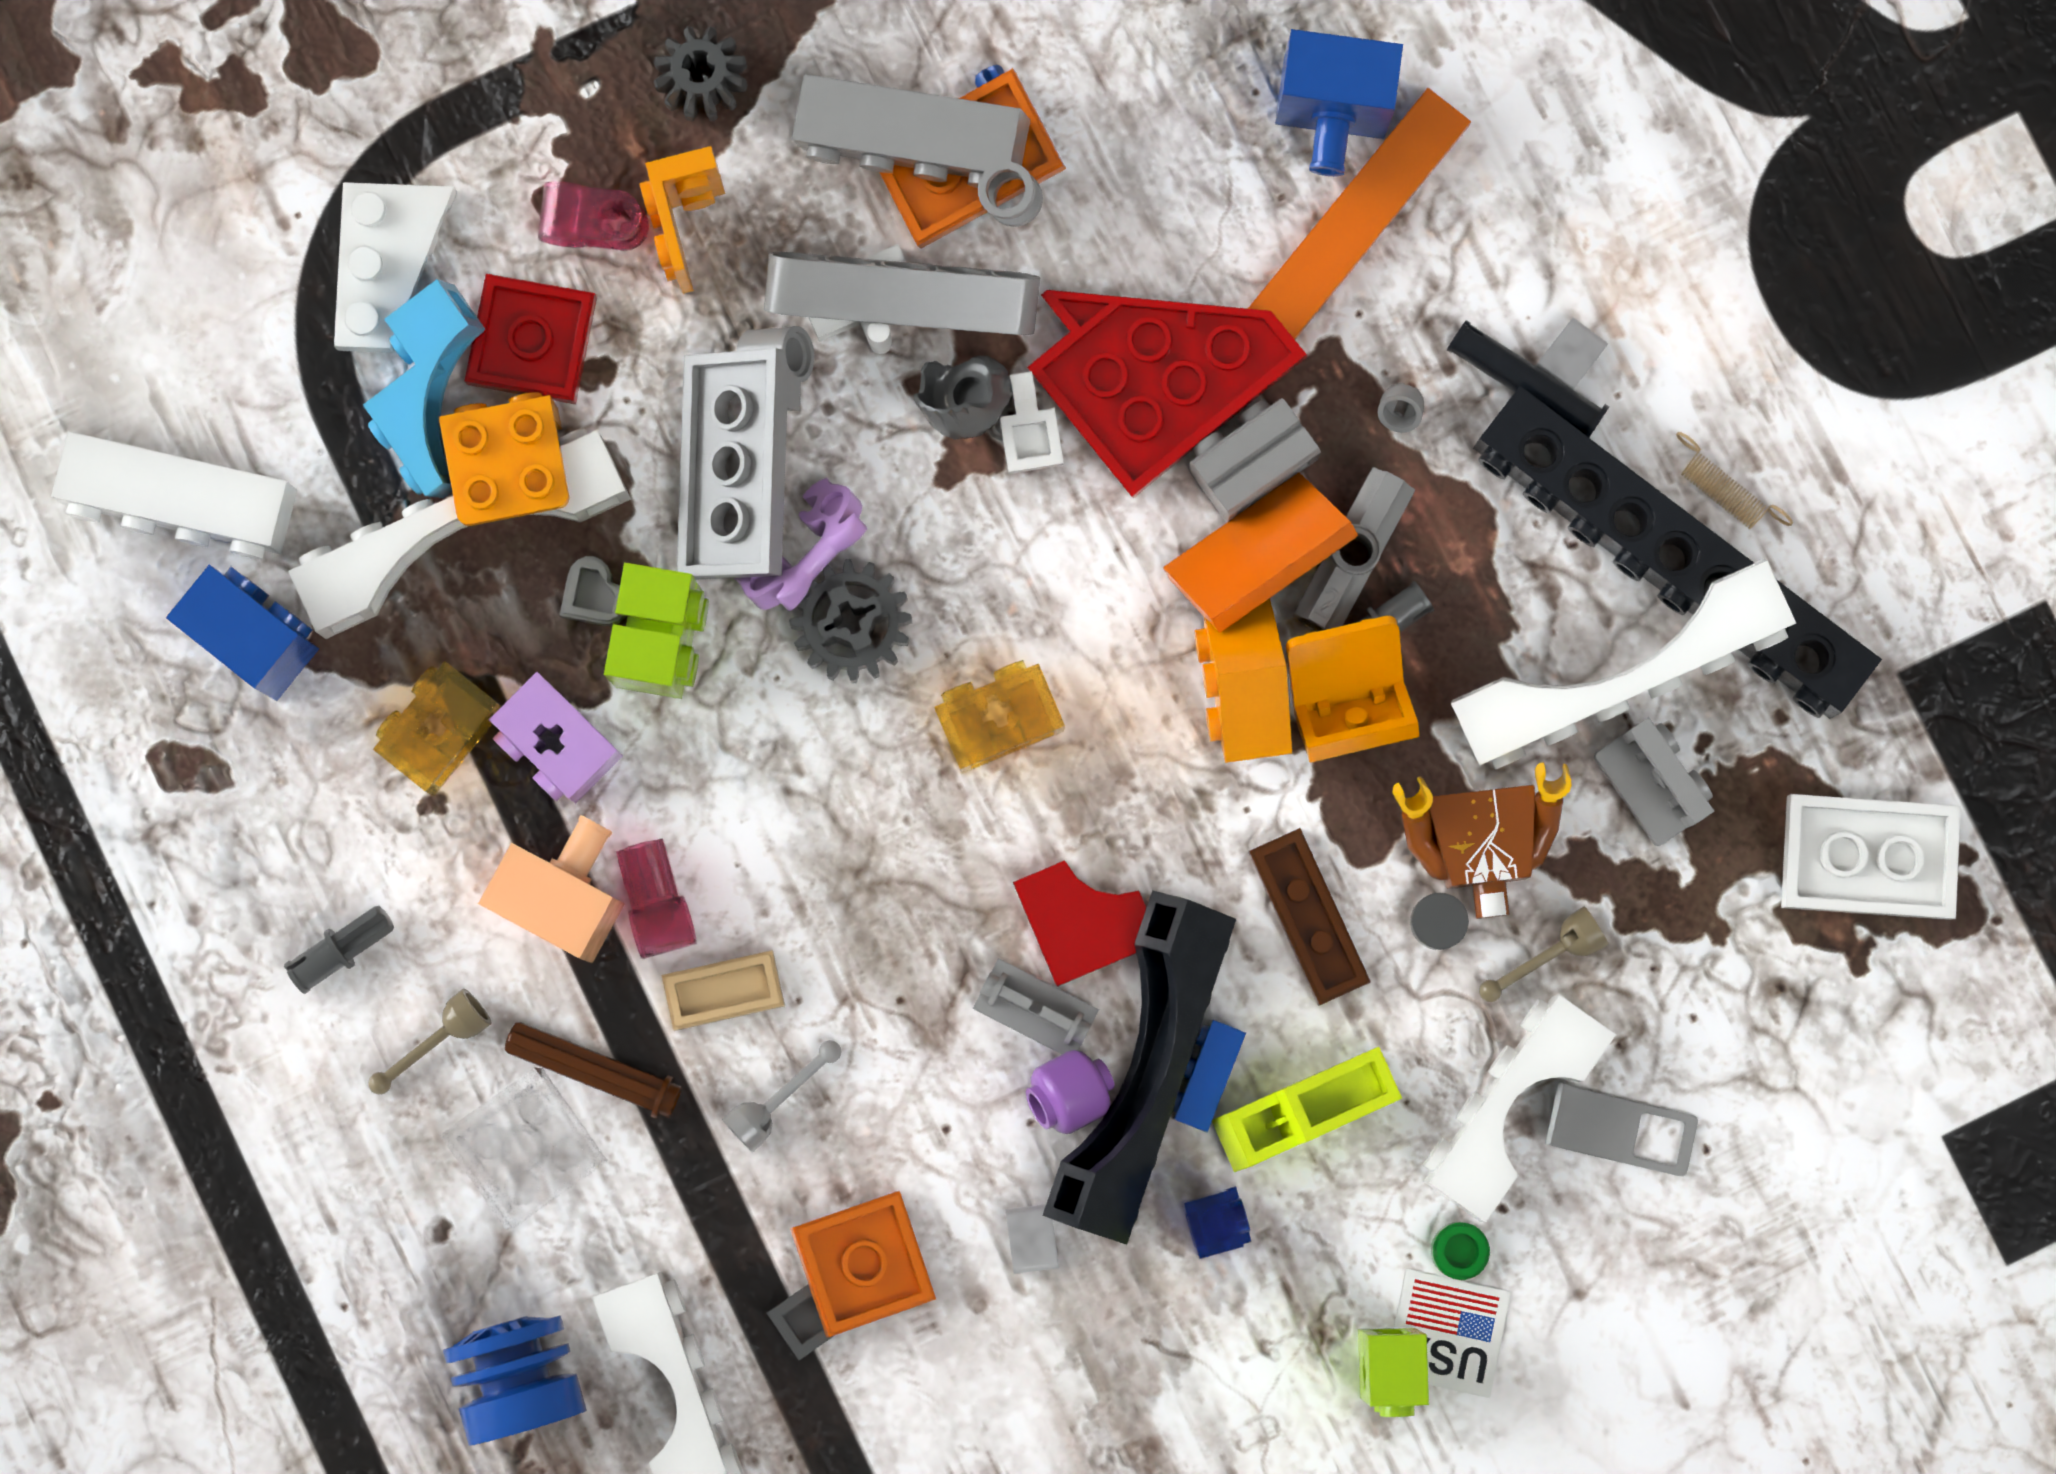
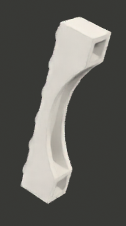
M578 429L559 438L570 496L569 502L561 509L530 515L555 516L581 523L631 500L605 441L598 430L588 434L586 429ZM453 496L435 504L433 499L419 501L402 511L403 519L383 527L381 522L369 524L353 532L350 535L352 542L333 551L330 546H323L299 558L301 565L288 572L315 632L327 639L377 616L389 591L415 560L434 544L456 531L468 527L457 518Z
M1763 559L1712 582L1699 608L1679 634L1656 654L1627 671L1598 681L1571 685L1531 684L1502 677L1453 699L1451 705L1479 766L1492 761L1494 768L1498 769L1526 756L1522 747L1543 737L1546 745L1549 746L1576 734L1578 730L1574 723L1593 714H1596L1599 722H1603L1629 710L1630 706L1627 699L1648 690L1651 699L1679 688L1683 685L1679 677L1682 674L1701 667L1704 675L1720 670L1736 661L1732 652L1751 643L1754 644L1756 651H1761L1789 638L1785 628L1796 624V621L1768 560Z

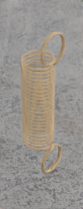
M1682 432L1676 433L1677 438L1686 447L1697 452L1681 475L1685 474L1684 478L1688 476L1687 480H1690L1691 483L1693 482V485L1696 484V487L1700 485L1699 490L1705 491L1704 494L1708 493V497L1711 495L1710 499L1716 501L1717 504L1720 502L1719 506L1723 504L1722 508H1725L1726 511L1728 510V513L1731 512V515L1734 514V518L1740 519L1739 522L1743 521V525L1746 523L1745 527H1748V529H1751L1767 510L1780 523L1792 526L1793 521L1790 516L1775 505H1770L1757 519L1766 507L1765 505L1753 518L1764 504L1763 502L1750 516L1760 503L1759 500L1749 511L1758 499L1756 498L1745 510L1755 497L1753 496L1742 508L1752 493L1738 507L1749 491L1737 502L1746 490L1744 489L1734 500L1743 488L1741 486L1730 499L1740 484L1730 493L1737 484L1736 481L1726 492L1734 481L1733 479L1723 490L1731 479L1729 477L1719 489L1728 477V474L1718 484L1725 475L1724 472L1715 482L1723 470H1721L1711 481L1720 469L1717 468L1708 479L1717 465L1707 474L1714 465L1712 463L1703 473L1711 461H1709L1700 471L1708 458L1699 466L1705 458L1703 456L1695 465L1702 456L1701 453L1692 463L1701 450L1699 445L1688 435ZM1681 436L1690 441L1695 447L1688 444ZM1770 508L1783 514L1790 523L1779 518Z

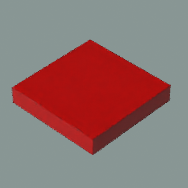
M486 274L477 318L486 330L472 342L464 382L470 386L514 394L541 393L542 396L550 395L553 401L576 405L597 301L596 294Z

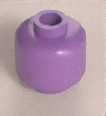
M1071 1050L1042 1064L1033 1071L1031 1087L1026 1089V1098L1033 1115L1044 1129L1054 1128L1059 1133L1071 1134L1106 1115L1110 1107L1108 1091L1114 1089V1081L1109 1069L1101 1059L1098 1058L1092 1061L1082 1051Z

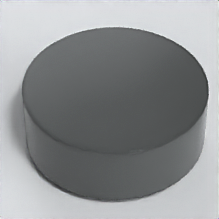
M1433 893L1424 897L1415 905L1410 917L1411 930L1416 940L1423 946L1433 950H1444L1458 944L1464 938L1469 924L1465 906L1459 899L1447 893Z

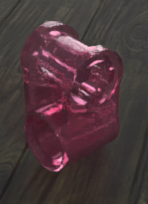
M552 181L545 183L537 238L539 241L562 247H595L627 251L640 246L646 239L649 231V220L637 200L629 193L620 190L590 188L568 182ZM621 211H626L632 219L631 222H622L620 230L615 231L609 223L610 220L619 219Z

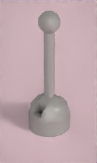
M825 1041L819 1048V1055L765 1104L762 1105L755 1102L742 1103L731 1110L722 1120L753 1153L765 1142L771 1133L772 1120L770 1113L823 1065L836 1062L841 1056L840 1045L835 1041Z

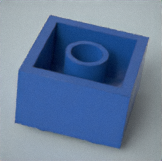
M209 564L166 616L167 620L254 689L276 701L279 700L319 650L318 647L306 639L313 629L276 601L268 609L263 603L270 595L233 567H230L223 574Z

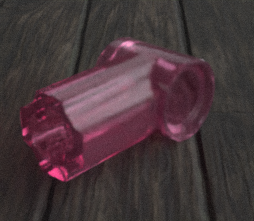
M662 838L646 841L616 851L623 883L632 910L628 911L630 925L641 959L697 944L690 911L684 895H679L665 840Z

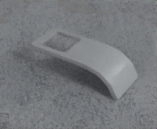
M1558 1082L1545 1144L1676 1176H1685L1688 1171L1698 1119L1694 1115L1613 1097ZM1643 1113L1684 1123L1678 1159L1674 1166L1634 1156L1633 1151Z

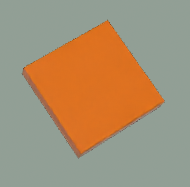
M900 1191L790 1228L826 1338L936 1300Z

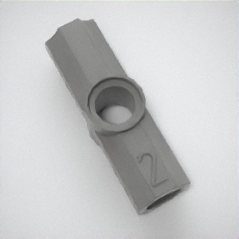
M1372 467L1346 515L1358 534L1354 540L1365 545L1368 551V562L1361 566L1348 565L1341 558L1339 550L1322 561L1292 615L1294 618L1316 632L1343 626L1415 492L1414 488L1390 472Z

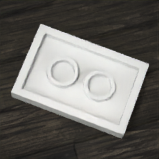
M1798 794L1788 795L1786 800L1781 908L1946 920L1956 919L1961 806Z

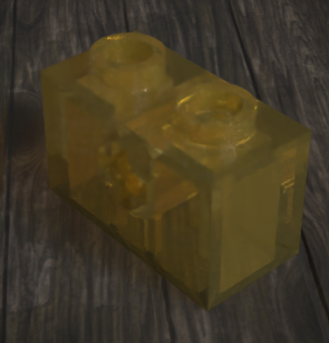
M1021 660L993 673L995 682L978 689H974L972 682H968L941 694L944 703L935 706L934 710L961 774L1064 732L1065 724L1039 663L1027 668L1024 660ZM997 701L1001 708L1012 707L1013 711L1007 714V725L998 728L994 720L983 722L982 717L988 714V703Z
M446 661L443 662L438 670L431 666L420 676L411 691L416 697L403 713L395 710L384 720L376 732V737L380 741L373 748L375 752L432 796L437 794L493 725L489 719L502 707ZM432 715L438 719L442 717L441 723L446 727V730L441 736L434 733L427 735L429 728L424 722L428 716Z

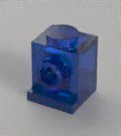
M1236 1186L1181 1201L1197 1258L1202 1259L1244 1247L1243 1244L1252 1242L1249 1234V1222Z

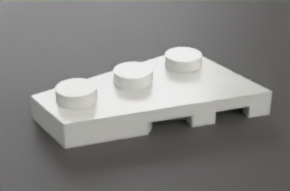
M343 183L334 347L338 351L394 352L395 349L389 340L394 333L384 319L417 294L418 282L428 257H432L439 237L437 235L447 209H451L457 194L454 186Z

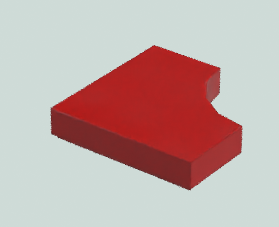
M1065 860L1013 882L1056 987L1136 954L1134 943L1146 911V906L1139 890L1119 895L1096 891L1077 879Z

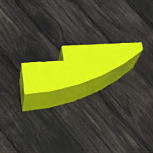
M1376 1047L1213 1119L1212 1123L1233 1171L1237 1172L1254 1166L1297 1145L1313 1140L1402 1099L1380 1047Z

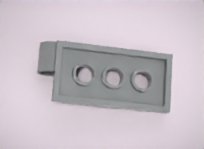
M792 326L748 330L741 335L737 351L684 355L677 571L690 573L694 576L695 580L782 576L787 411H800L801 382L809 378L814 366L813 344L810 336L802 327ZM739 395L742 403L741 413L733 423H730L727 416L728 405L735 396ZM737 451L740 458V466L735 476L729 479L725 470L726 461L732 452ZM734 506L738 513V523L734 531L727 535L724 530V517L727 511Z

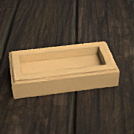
M772 950L661 975L673 1031L785 1007L775 956Z

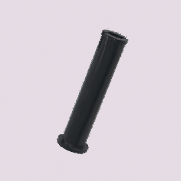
M1467 320L1463 323L1447 348V351L1453 352L1513 392H1516L1519 386H1521L1589 438L1609 409V406L1606 404L1603 408H1600L1483 333Z

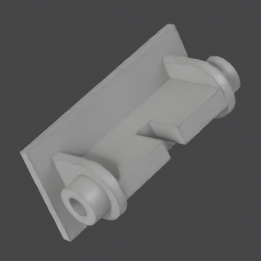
M999 958L987 977L973 1007L974 1010L1060 1054L1071 1050H1079L1099 1009Z

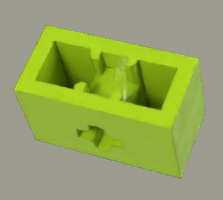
M1416 1328L1358 1329L1360 1399L1370 1407H1374V1412H1380L1381 1417L1415 1416V1406L1429 1405L1427 1334Z

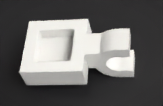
M1032 371L1010 375L1015 414L999 417L1008 474L1062 466L1064 461L1055 408L1038 411Z

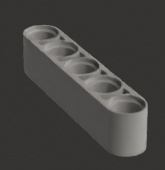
M770 252L764 310L789 316L1032 335L1035 331L1040 277L1012 271L794 252Z

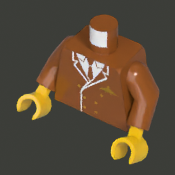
M1544 762L1537 764L1534 771L1539 791L1536 795L1534 785L1433 796L1424 779L1417 777V781L1420 784L1418 793L1411 798H1405L1402 787L1399 783H1396L1393 786L1392 793L1403 811L1402 820L1409 851L1432 878L1444 880L1447 889L1472 886L1476 919L1510 915L1506 882L1526 880L1531 877L1532 870L1543 865L1559 831L1563 797L1570 792L1572 786L1568 766L1563 764V773L1559 779L1547 781L1545 780L1546 769Z

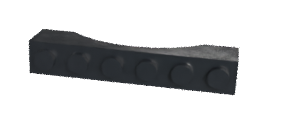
M1152 890L1134 943L1140 968L1142 1004L1139 1033L1130 1067L1118 1095L1102 1121L1081 1145L1061 1160L1042 1216L1098 1236L1128 1244L1133 1226L1138 1218L1139 1208L1151 1172L1157 1161V1155L1170 1116L1175 1108V1101L1188 1062L1193 1054L1195 1041L1206 1009L1211 1001L1212 991L1224 955L1229 947L1236 918L1189 899Z

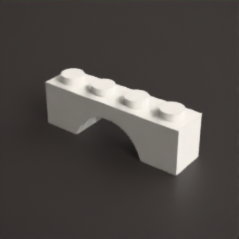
M1561 995L1552 996L1548 1003L1540 998L1536 1001L1520 1025L1527 1030L1516 1049L1506 1045L1488 1071L1489 1074L1495 1077L1483 1096L1475 1091L1468 1098L1456 1116V1120L1463 1124L1450 1143L1442 1138L1423 1164L1425 1168L1430 1170L1423 1182L1480 1222H1487L1519 1176L1507 1156L1503 1139L1504 1122L1514 1100L1526 1088L1545 1079L1558 1078L1573 1082L1584 1081L1616 1036L1611 1030Z
M662 1271L592 1297L610 1352L629 1353L650 1361L662 1371L673 1389L676 1399V1422L667 1444L649 1462L652 1473L743 1474L733 1444L730 1443L723 1446L716 1427L717 1423L724 1421L716 1393L713 1388L704 1391L697 1369L705 1367L698 1341L694 1334L685 1337L678 1315L686 1312V1308L676 1280L666 1282Z

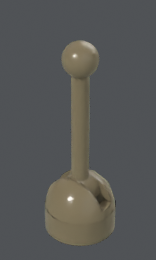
M1584 906L1563 921L1560 928V941L1500 979L1484 981L1480 985L1479 994L1483 1000L1494 1002L1500 998L1503 989L1563 952L1568 951L1576 956H1588L1609 945L1591 913Z
M462 989L446 1003L442 1013L443 1027L386 1072L374 1073L368 1081L370 1090L378 1095L388 1092L392 1080L449 1035L468 1039L481 1033L492 1024L483 1006L468 990Z

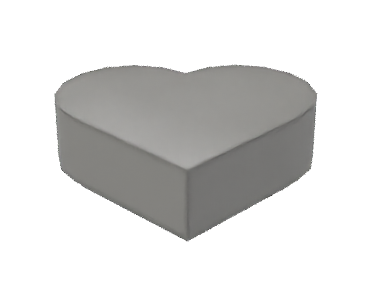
M585 556L578 559L571 566L560 610L561 618L601 626H613V624H619L626 618V616L615 614L620 586L613 583L610 568L601 559L594 556Z

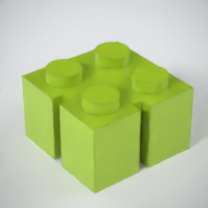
M624 562L615 614L628 617L626 626L615 624L612 626L604 676L616 688L682 699L684 686H694L699 654L694 653L692 641L694 631H704L709 599L704 598V591L696 583L692 574Z

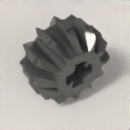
M687 26L684 29L686 39L684 44L681 45L676 39L667 37L665 46L671 56L662 55L655 57V68L663 74L654 80L657 92L668 93L665 105L670 111L677 110L684 105L685 118L692 122L697 117L699 108H704L709 121H715L718 118L715 105L721 103L726 109L732 111L737 107V103L730 92L739 93L746 91L747 81L739 75V73L747 69L746 59L741 55H733L737 45L732 37L725 38L717 43V31L714 27L710 26L705 30L703 38L697 39L694 29ZM699 66H708L711 77L708 79L706 75H703L704 82H693L690 72L694 70L696 73H699Z

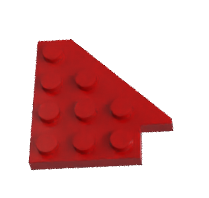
M1046 290L1041 296L1070 332L1027 368L1030 372L1032 371L1034 377L1131 497L1135 498L1188 455L1198 443L1216 432L1307 358V354L1274 313L1268 310Z

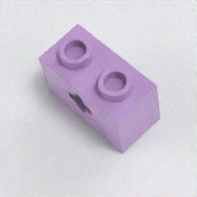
M538 672L489 719L500 730L492 739L516 762L525 755L539 769L532 778L556 802L565 795L576 804L623 757ZM547 730L555 735L559 734L562 730L564 731L559 740L565 747L558 754L550 749L541 753L546 746L541 736Z

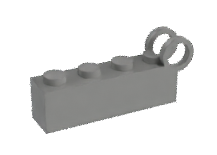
M804 74L792 141L807 151L806 158L827 164H839L840 156L861 159L860 167L881 173H893L894 165L915 168L914 176L936 182H946L948 174L969 177L967 184L978 188V197L982 206L997 221L1010 227L1028 224L1038 215L1042 207V189L1036 179L1022 166L1031 119L1021 108ZM1010 180L1024 181L1025 193L1020 203L1009 209L998 208L996 196L1000 187Z

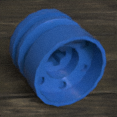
M561 1315L551 1318L525 1316L473 1331L454 1346L443 1349L446 1364L472 1357L475 1370L451 1377L452 1386L480 1385L483 1395L459 1408L469 1446L532 1430L587 1411L577 1374L552 1376L549 1374L547 1364L571 1352L569 1343L547 1349L542 1348L540 1337L564 1330Z

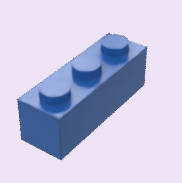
M1211 1020L1209 1026L1202 1025L1195 1043L1201 1046L1197 1058H1191L1188 1062L1184 1078L1188 1079L1184 1092H1178L1173 1111L1175 1112L1173 1120L1208 1133L1246 1032L1215 1020Z

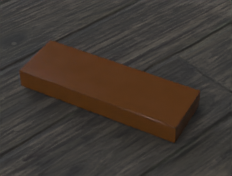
M1301 828L1248 851L1317 1005L1320 1006L1371 983Z

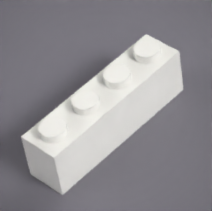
M68 431L51 497L68 506L67 515L78 519L99 523L101 514L122 518L120 527L131 531L154 535L156 526L175 530V539L184 543L208 547L210 539L231 543L229 551L232 553L262 560L264 551L282 554L297 489L285 480Z

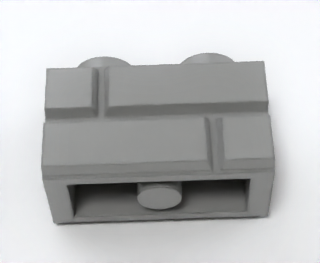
M1283 398L1271 406L1265 399L1258 401L1238 417L1242 424L1238 429L1225 438L1218 430L1203 439L1192 449L1196 458L1190 461V474L1209 497V500L1226 523L1298 472L1303 471L1316 462L1321 454L1318 445L1305 427L1301 425L1300 420Z

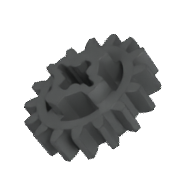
M845 559L843 573L835 574L833 569L827 565L823 569L825 580L821 583L813 580L809 588L811 594L808 598L804 597L796 606L799 610L803 611V616L789 620L791 629L804 631L805 634L798 638L794 644L798 651L810 648L813 650L807 661L810 668L814 669L823 662L827 663V677L830 680L834 681L841 669L847 670L851 683L858 682L859 670L867 668L874 679L880 677L877 665L879 661L883 659L894 666L898 663L895 653L891 650L894 644L898 646H908L909 637L900 632L899 627L912 624V614L898 612L897 608L908 601L905 591L894 594L889 592L895 581L894 576L890 573L879 581L874 578V563L868 562L862 573H857L851 559ZM856 585L865 587L878 596L874 595L868 599H863L849 594L846 586ZM828 595L831 605L825 619L818 621L817 625H814L816 609L821 600ZM851 609L855 616L866 615V617L859 621L861 630L858 633L851 634L847 627L836 628V626L843 622L841 614L843 611ZM889 617L887 633L883 641L875 649L871 641L877 624L885 621V618ZM838 643L852 648L856 657L846 658L837 656L824 647Z

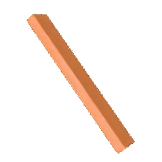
M1427 88L1248 309L1272 311L1296 340L1467 130L1471 121L1430 88Z

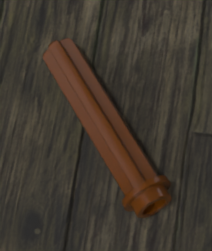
M522 1022L514 1024L506 1039L505 1051L508 1054L652 1111L651 1117L654 1119H658L660 1115L670 1118L682 1091V1086L673 1083V1076L667 1075L665 1079H662Z

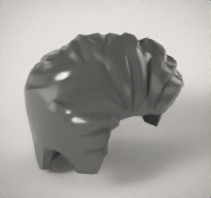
M977 355L954 367L951 365L944 366L937 361L925 362L921 369L919 393L913 396L916 405L922 411L929 424L943 436L956 440L978 437L989 430L999 419L1004 407L1009 404L1013 393L1010 388L1011 379L1006 368L994 358Z

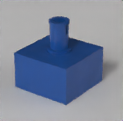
M1291 29L1283 60L1275 125L1315 130L1312 162L1309 167L1310 172L1330 177L1343 176L1345 173L1344 162L1348 135L1378 139L1385 138L1395 111L1403 44Z

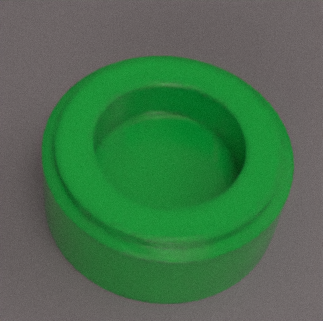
M1453 1222L1442 1227L1434 1236L1431 1244V1256L1435 1266L1441 1273L1453 1279L1467 1280L1477 1276L1484 1270L1489 1261L1490 1246L1484 1233L1476 1226L1464 1222Z

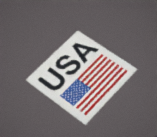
M1406 1268L1394 1328H1416L1427 1334L1428 1385L1486 1398L1491 1397L1512 1291Z

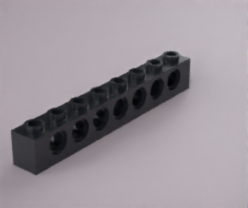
M1519 386L1473 447L1474 450L1481 454L1478 461L1485 469L1503 480L1509 475L1526 488L1523 495L1531 504L1545 513L1555 510L1571 522L1568 530L1577 539L1590 547H1595L1597 543L1615 556L1612 562L1622 573L1635 581H1640L1642 577L1660 590L1657 595L1660 601L1680 615H1685L1687 611L1693 615L1697 611L1706 595L1704 591L1706 579H1721L1754 564L1748 557L1521 386ZM1530 443H1539L1545 446L1551 455L1550 466L1536 468L1530 465L1524 456V446ZM1578 476L1590 480L1595 487V499L1591 502H1581L1575 499L1569 490V480ZM1627 510L1635 514L1640 522L1639 534L1636 536H1626L1620 533L1614 524L1615 512ZM1672 544L1681 549L1685 557V565L1682 570H1670L1662 564L1659 558L1661 545ZM1777 580L1796 621V624L1785 628L1789 638L1761 651H1756L1753 643L1738 650L1750 658L1747 665L1758 676L1772 684L1779 680L1796 694L1793 696V700L1804 711L1817 718L1824 714L1831 719L1844 711L1882 659ZM1798 646H1808L1817 653L1819 668L1816 673H1806L1798 667L1795 660V652Z

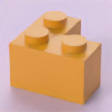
M1270 598L1220 633L1203 616L1204 628L1196 629L1194 633L1199 663L1209 662L1202 664L1206 698L1215 697L1216 707L1206 708L1210 742H1221L1225 763L1292 754L1287 667Z

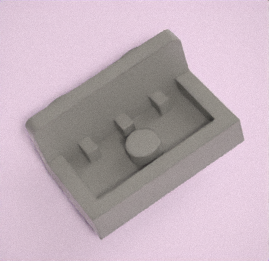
M1648 717L1596 752L1594 759L1655 846H1660L1686 828L1697 824L1712 814L1714 809L1708 801L1713 798V795L1704 779L1695 770L1688 773L1675 755L1680 751V747L1668 728L1662 723L1655 726Z

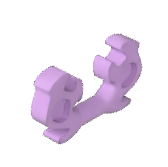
M825 478L813 484L804 493L803 498L812 507V510L808 512L801 511L799 517L814 534L822 538L797 565L792 567L782 556V576L734 578L742 586L745 595L758 608L767 610L782 604L788 611L793 610L806 596L812 581L839 552L847 549L862 537L867 530V526L859 519L862 504L849 488L839 484H832Z

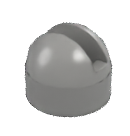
M1405 383L1391 385L1382 395L1378 407L1380 422L1389 430L1400 433L1409 432L1417 428L1424 412V398L1421 392L1416 387L1404 385ZM1398 400L1407 402L1404 414L1394 411Z

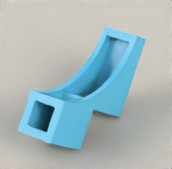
M436 279L384 319L394 333L389 340L397 354L407 364L411 365L414 362L415 365L364 403L363 406L372 418L368 426L374 437L386 449L393 448L404 464L399 470L409 487L418 495L424 493L428 497L444 499L452 493L439 422L444 393L457 361L467 347L486 329L454 284Z

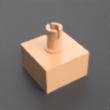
M580 815L575 829L557 860L551 858L550 862H547L511 843L478 904L577 958L593 963L625 903L589 885L592 879L588 878L587 875L607 838L611 836L612 831Z

